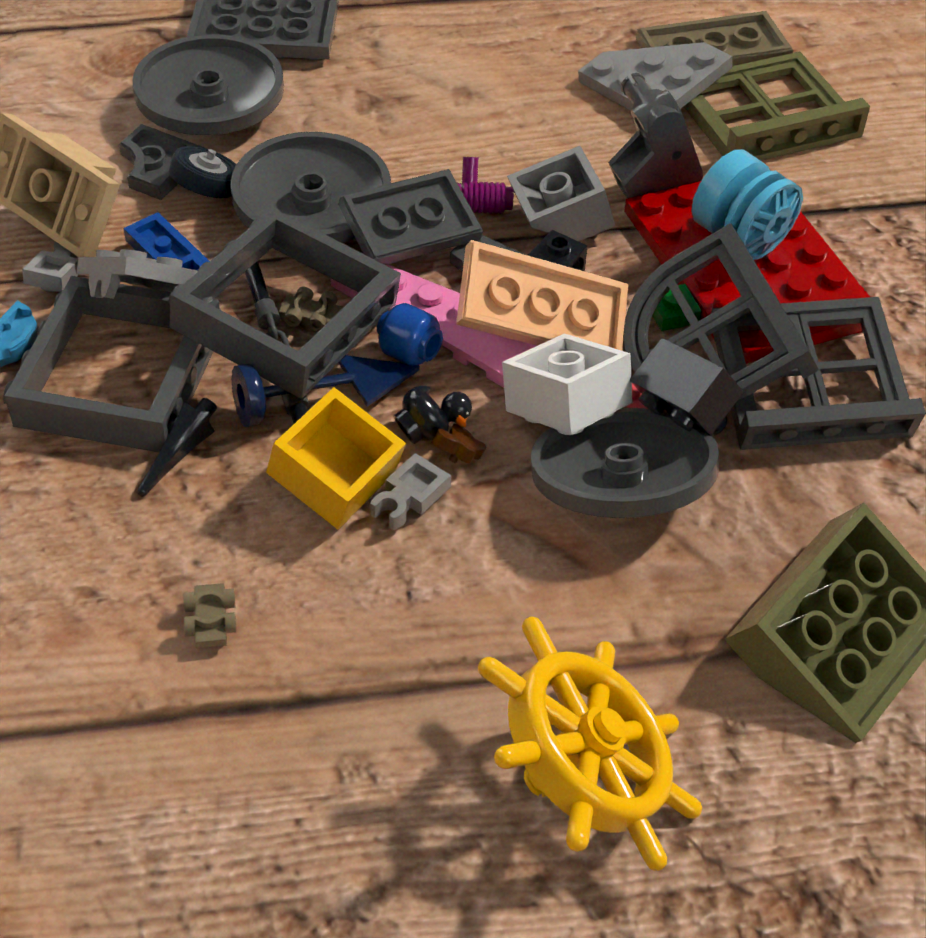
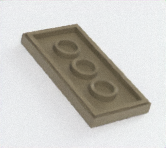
M767 11L637 29L636 41L641 48L705 42L731 55L732 66L793 53L792 47Z

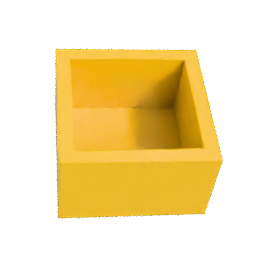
M333 387L273 443L266 473L339 530L385 483V480L396 471L406 442Z

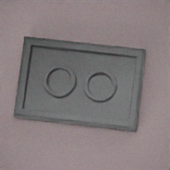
M449 169L341 195L338 203L363 254L384 265L466 244L470 240H481L483 234L481 225Z

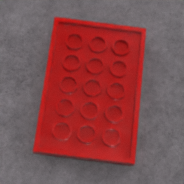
M701 181L628 198L625 201L624 212L661 265L712 234L693 220L691 212L693 198ZM801 211L784 240L767 255L760 259H754L780 304L870 297ZM720 259L677 284H686L702 310L700 320L710 315L712 308H722L741 297ZM860 323L809 327L814 345L863 332ZM762 330L738 332L746 364L758 361L774 351Z

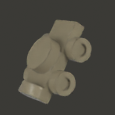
M302 286L297 290L295 296H286L279 310V315L289 326L297 327L300 324L304 329L319 332L343 306L336 305L337 296L329 291L323 292L319 301L312 300L313 291L308 287Z
M224 583L196 585L194 586V592H184L185 612L195 611V616L184 617L185 637L195 636L196 648L227 646V633L236 632L235 612L226 613V609L236 607L234 588L225 589Z

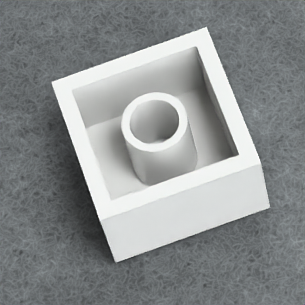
M564 333L502 362L506 411L521 416L528 422L540 423L554 428L564 435L578 434L585 427L600 419L609 418L616 411L633 403L632 383L629 381L631 379V355L628 352Z

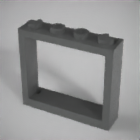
M272 208L261 219L253 221L248 230L235 241H229L223 251L210 262L203 263L197 273L184 284L177 285L173 289L168 301L170 303L169 328L238 365H252L260 377L302 399L378 323L382 314L390 311L396 305L401 273ZM272 248L358 292L299 351L209 304Z
M71 276L63 292H59L56 295L54 308L49 317L41 322L38 336L31 349L23 354L21 367L14 380L9 381L5 387L3 401L4 404H7L13 427L160 453L183 403L186 402L190 405L213 351L184 336L149 410L41 392L83 314L164 328L170 327V303L168 301L172 292L119 284L114 299L105 297L95 298L90 295L88 278ZM213 299L209 303L220 309L219 300Z

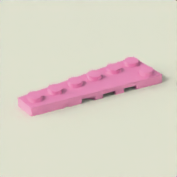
M386 265L401 273L396 305L408 303L437 317L440 330L443 333L442 346L453 351V358L462 364L467 365L471 362L485 370L486 378L504 388L502 362L536 347V345L456 325L460 293L391 265ZM331 279V286L347 296L354 298L358 294L357 291Z

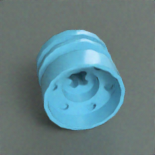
M744 149L733 150L722 156L706 173L694 195L691 212L693 220L712 234L731 223L753 260L760 259L773 251L793 227L801 210L803 193L802 188L796 183L786 179L776 170L770 171L765 163Z

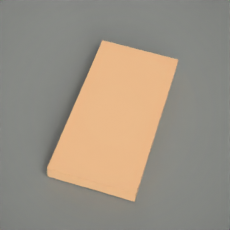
M470 240L465 248L456 325L536 346L565 333L623 351L628 284Z

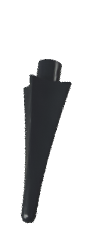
M202 398L195 408L186 402L183 403L160 453L137 488L138 495L142 497L147 495L180 460L215 432L209 422V419L217 410V406L213 401L208 398Z

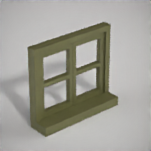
M795 52L732 66V69L687 103L684 108L722 156L733 150L744 149L761 161L862 137L870 105L863 98L845 102L801 52ZM792 74L806 91L770 99L756 81ZM739 85L753 103L715 111L702 93ZM813 100L820 106V108L785 116L778 109ZM760 112L767 119L730 129L724 122L725 120Z

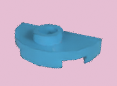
M18 300L0 318V367L20 360L25 351L31 349L38 336L37 322L32 315L31 309Z

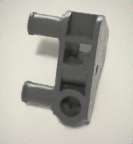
M640 73L631 74L637 85H634L627 76L622 81L621 91L633 104L631 115L637 132L608 162L621 191L628 199L702 181L703 170L684 116L674 97L668 90L651 89Z

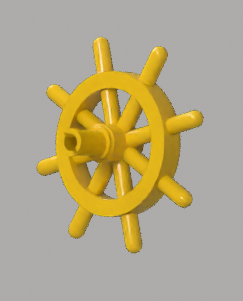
M530 616L526 618L522 623V631L538 660L536 664L521 676L492 657H485L478 664L479 674L509 695L508 720L514 743L503 745L495 751V763L503 769L525 766L524 780L529 790L537 796L542 794V797H548L559 809L569 816L566 843L572 851L580 852L586 849L589 844L591 828L609 833L629 831L649 869L654 871L662 870L667 865V855L647 818L656 813L664 803L689 819L699 817L702 812L701 802L672 782V756L665 735L677 731L679 728L678 718L670 713L655 715L640 693L621 674L613 669L615 648L610 642L602 641L598 643L595 648L594 658L577 652H557L542 622L536 617ZM547 686H552L560 703L546 694ZM580 693L588 697L587 705L585 704ZM551 725L561 732L558 735H554ZM627 743L630 752L623 748L624 744ZM598 775L601 778L606 790L597 786ZM625 776L636 783L634 793Z

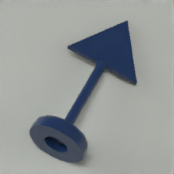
M345 355L338 362L345 373L325 376L311 390L352 383L364 404L368 407L418 372L420 366ZM250 364L233 367L231 377L233 399L238 417L244 427L257 426L263 421L266 412L265 398L291 394L277 385L263 387L259 373Z

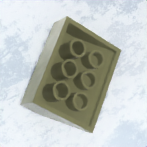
M862 503L830 520L724 640L758 678L853 742L862 741L926 659V571L869 507Z

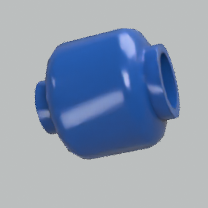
M408 303L396 305L390 311L383 313L377 324L379 346L382 352L405 364L414 366L423 364L425 361H431L441 348L443 333L440 330L437 317Z

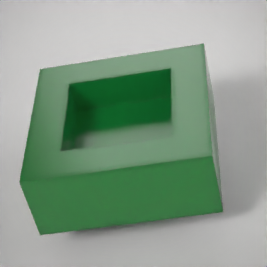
M686 284L678 285L697 320L700 321L702 310ZM670 290L659 302L652 315L661 332L690 325Z

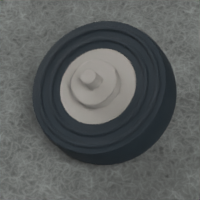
M184 146L178 148L173 154L169 173L174 181L194 193L212 198L231 197V177L237 164L212 149Z

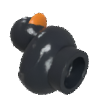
M417 386L410 389L404 395L402 401L403 409L394 414L393 417L411 443L416 444L423 438L433 440L439 429L448 432L450 422L456 423L460 427H466V420L472 411V402L469 397L461 392H452L445 396L440 408L429 395L430 387Z

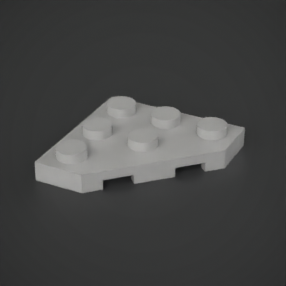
M705 42L602 52L578 70L579 82L631 111L633 104L621 91V84L628 76L631 82L637 85L631 74L640 73L651 89L668 90L681 109L732 69V56Z

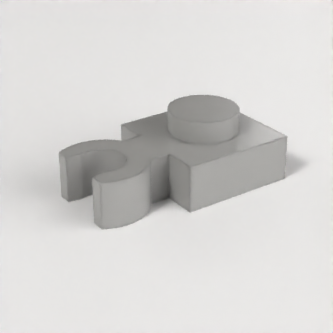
M55 242L54 252L41 250L22 269L23 284L40 287L48 292H63L70 277H77L79 275L76 274L78 257Z
M413 454L385 480L386 491L378 493L373 497L370 503L371 516L376 518L381 512L392 510L393 512L389 515V528L396 530L402 527L406 522L409 509L412 508L422 515L451 488V475L418 454Z

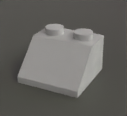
M581 146L507 176L531 228L548 233L554 230L576 241H581L615 227L606 191Z

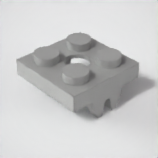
M121 249L120 252L96 250V257H78L76 274L89 276L88 283L91 297L114 299L120 282L172 292L177 285L184 284L196 274L197 270L182 268L183 260L157 257V260L147 258V253Z

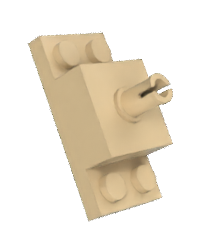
M1 113L0 203L77 257H95L120 186L118 182L113 180L116 168L64 134L40 132L14 114Z

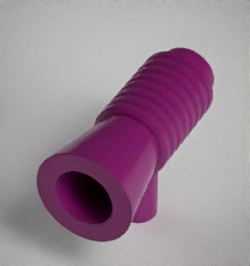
M463 157L462 183L457 182L473 213L483 212L486 214L488 212L489 214H498L499 212V214H503L505 210L512 211L514 199L512 187L506 186L504 182L499 184V182L483 183L480 181L478 183L479 157Z

